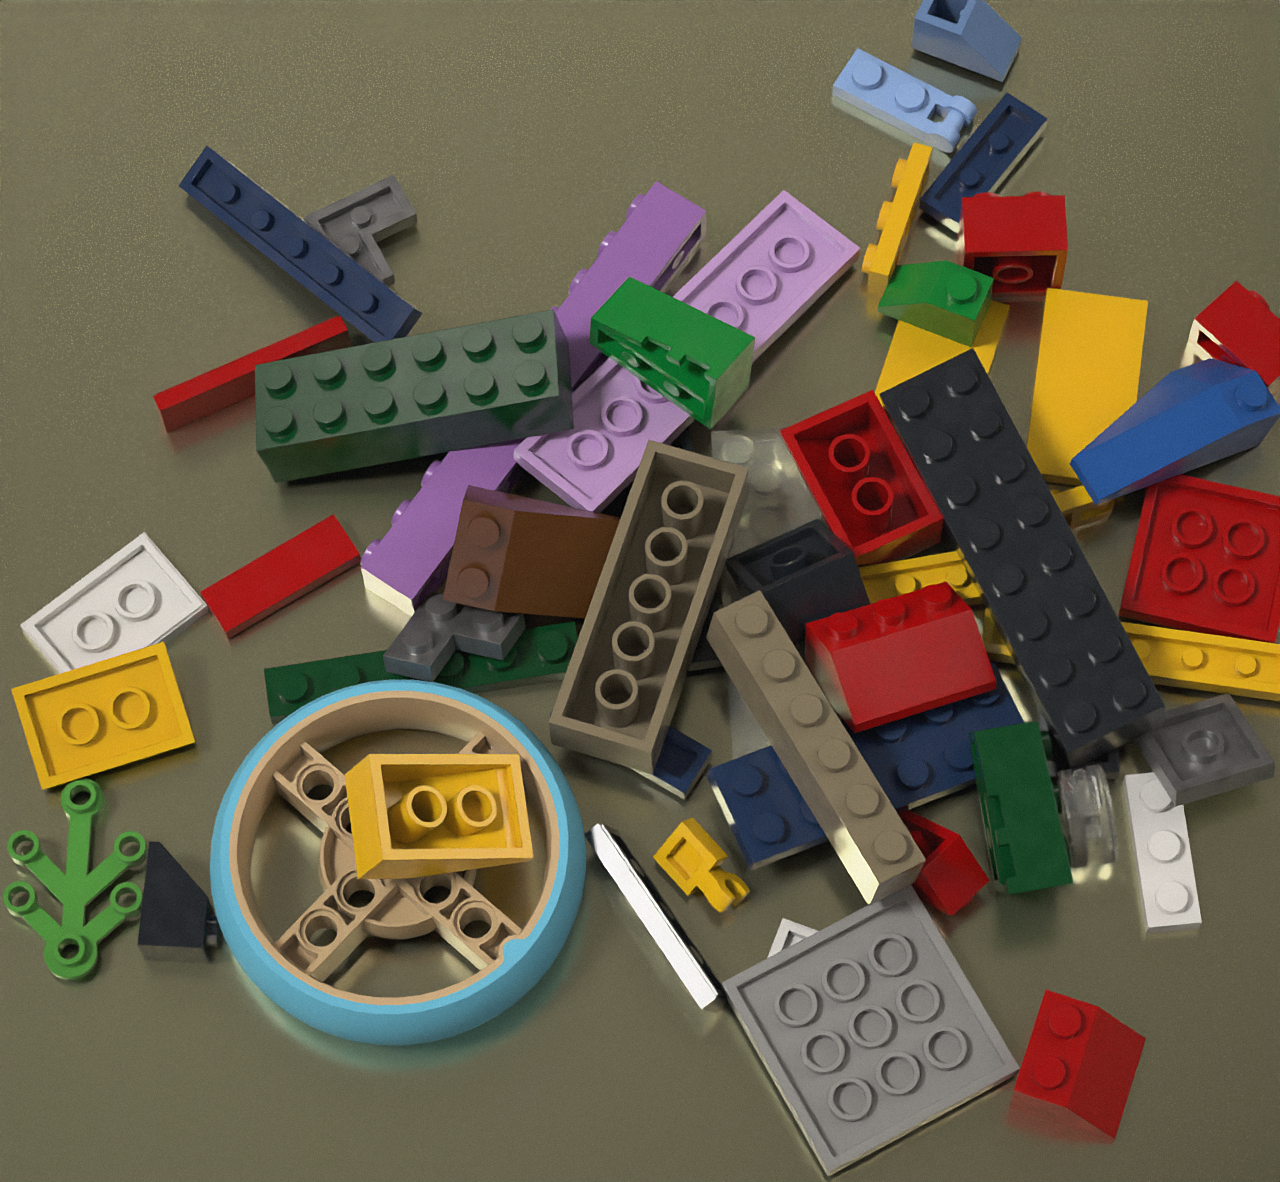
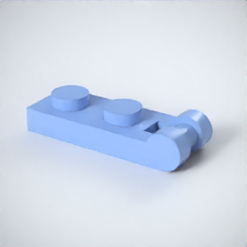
M859 48L856 49L833 84L832 95L947 153L952 152L960 141L959 132L961 128L969 126L978 113L976 106L970 100L962 96H951ZM937 113L945 119L943 122L935 123L931 121V118Z

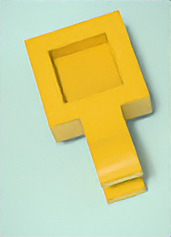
M693 817L682 821L653 856L687 896L701 890L709 903L720 913L724 912L731 903L734 906H738L750 892L748 886L741 878L719 867L728 855Z

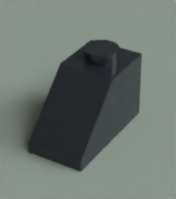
M149 841L137 944L144 960L209 964L210 948L219 947L221 939V928L210 900L160 842Z

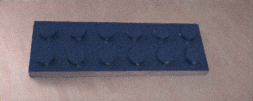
M995 662L990 663L996 679V689L857 733H854L845 721L840 719L898 814L976 784L967 732L1024 722ZM772 746L709 769L707 779L750 870L829 841Z

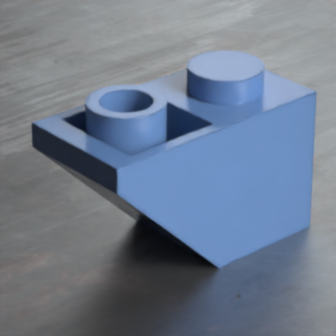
M923 0L914 17L913 49L1001 82L1004 81L1022 42V37L985 0Z

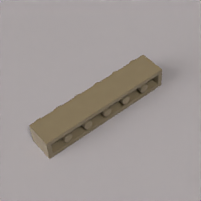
M759 590L714 612L706 639L867 904L870 906L914 883L926 862L925 857L762 592Z

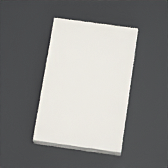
M143 532L20 626L24 634L54 670L60 674L157 643L165 642L166 645L206 615L209 609L202 598L147 534Z

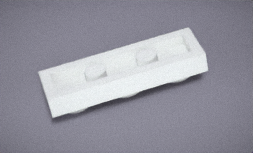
M1154 772L1125 775L1123 786L1146 934L1199 929L1202 920L1184 806L1174 805Z

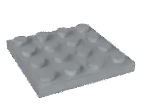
M911 884L870 906L863 907L721 983V990L727 996L729 1004L827 1176L838 1172L1015 1076L1020 1070L1019 1065Z

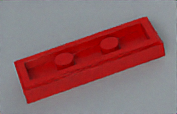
M333 514L200 591V595L225 636L229 639L361 562V556Z

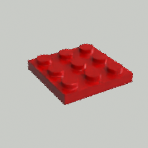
M1182 474L1147 486L1118 616L1184 631L1276 643L1280 624V496Z

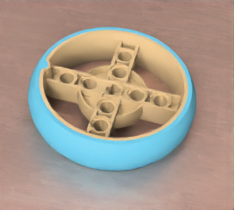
M390 679L345 687L315 699L280 721L262 737L235 772L219 807L211 840L210 882L216 917L230 950L248 977L268 998L287 1013L307 1025L332 1036L375 1045H412L453 1037L484 1024L518 1002L551 967L564 946L578 912L586 875V844L578 804L568 780L555 758L541 740L520 720L505 709L481 696L449 685L420 680ZM422 730L441 733L468 742L458 754H519L523 786L538 813L545 845V872L542 888L531 916L523 929L519 928L473 887L477 869L409 879H358L352 834L346 831V827L350 822L345 775L326 760L321 753L345 741L375 732ZM325 784L334 788L330 796L323 800H312L307 797L310 789L316 785ZM278 793L324 833L318 852V875L324 893L274 942L262 922L256 906L252 889L251 861L261 821ZM434 886H445L451 891L449 897L440 903H430L423 898L426 891ZM368 890L374 893L373 900L367 906L358 908L347 904L351 894L356 891ZM475 920H483L491 926L488 933L479 938L466 936L463 933V929L468 923ZM327 928L337 932L335 940L327 946L319 947L310 943L312 935L320 929ZM435 930L480 970L469 978L444 989L422 995L399 998L358 995L323 983L369 934L386 939H409Z

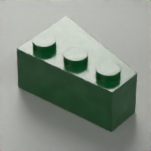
M1027 721L967 732L994 889L1010 895L1073 884L1070 849L1066 836H1063L1059 815H1062L1061 797L1057 784L1051 782L1047 762L1053 761L1048 731H1040L1038 721Z

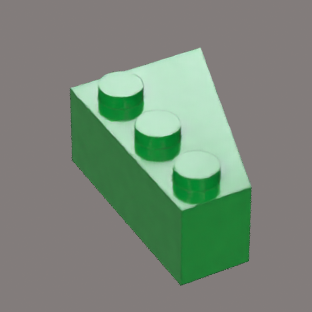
M629 276L591 317L589 344L711 430L749 387L755 337Z

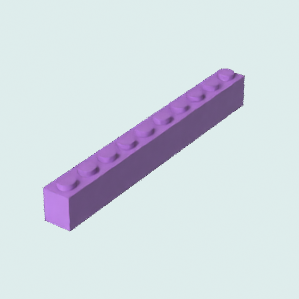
M657 181L646 195L640 193L634 198L626 213L627 220L618 232L612 230L605 236L597 252L598 258L589 270L582 268L576 274L569 287V296L560 307L553 306L550 309H554L569 343L572 393L609 359L608 356L589 344L591 317L629 276L663 292L707 234L706 210ZM526 438L449 451L442 462L439 460L434 461L425 472L421 482L423 487L412 501L406 499L397 508L391 521L392 527L382 540L375 539L364 552L361 559V571L365 587L412 617L429 592L436 593L447 579L462 502L468 485L511 494L527 473L513 459L514 449Z

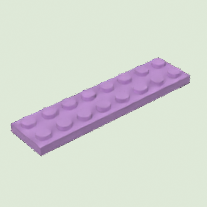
M783 190L687 282L673 298L754 336L753 363L859 259L860 247ZM609 358L572 393L574 429L527 437L514 449L513 459L571 507L601 513L635 479L648 439L670 445L695 419Z

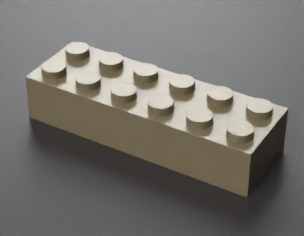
M648 439L549 719L551 743L553 745L650 774L654 773L749 495V468Z

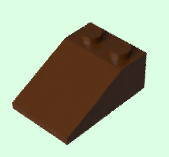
M468 485L462 502L443 600L491 611L585 619L621 518Z

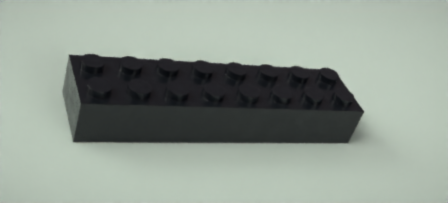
M974 348L880 393L884 411L943 518V527L1070 769H1074L1167 723L1163 700Z

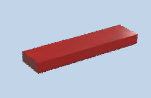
M341 316L333 317L155 394L153 399L166 432H171L254 396L255 365L352 347L348 329Z

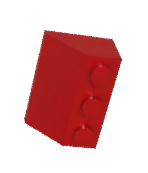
M870 390L780 430V437L826 524L853 551L857 565L881 564L903 560L940 543L943 518L874 390Z
M946 581L806 623L805 664L831 706L854 733L996 689V679L973 611Z

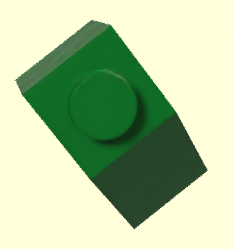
M947 260L896 265L879 302L877 312L972 347L990 307L994 278Z

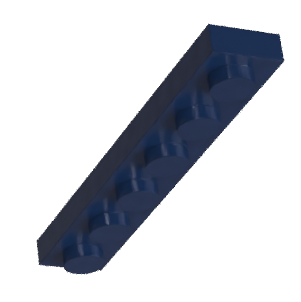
M206 146L178 185L372 341L380 342L406 337L423 314L215 149Z

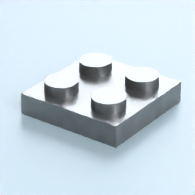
M1229 693L1166 711L1167 723L1133 739L1175 806L1274 778L1275 761Z

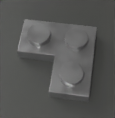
M394 174L305 216V221L388 286L395 284L394 273L376 242L418 223L417 214Z
M429 592L384 653L385 670L389 673L433 682L456 650L504 660L526 629L524 614L491 611L443 600L444 594Z

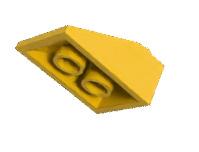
M369 754L345 774L358 879H409L527 862L534 858L519 754Z

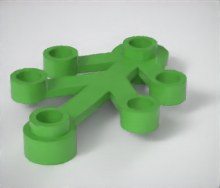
M85 778L71 781L65 786L61 794V806L69 819L65 875L42 852L41 843L33 832L28 830L17 831L11 835L7 843V850L12 860L20 866H26L63 904L61 927L38 905L37 894L29 883L24 881L13 882L6 887L3 893V901L8 911L16 917H22L46 942L44 960L49 970L55 976L65 980H75L87 975L96 965L98 959L97 945L124 920L134 918L141 913L143 894L140 888L134 883L123 882L112 890L110 895L111 905L85 925L86 906L130 867L141 865L148 856V847L143 836L135 831H126L116 838L114 852L88 874L92 823L99 820L104 814L106 800L99 785ZM80 791H87L91 794L89 801L83 805H76L72 802L74 795ZM30 841L34 843V847L29 854H16V848L21 842ZM136 842L140 844V850L134 856L122 854V849L127 843ZM19 892L30 894L29 901L25 905L20 907L12 905V898L15 894ZM126 893L135 894L137 900L131 907L123 908L118 905L122 895ZM76 944L80 948L74 958L65 959L61 957V951L66 945Z

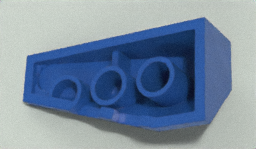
M1208 358L1167 374L1081 450L1069 464L1095 505H1099L1260 445L1280 417V407L1255 370Z

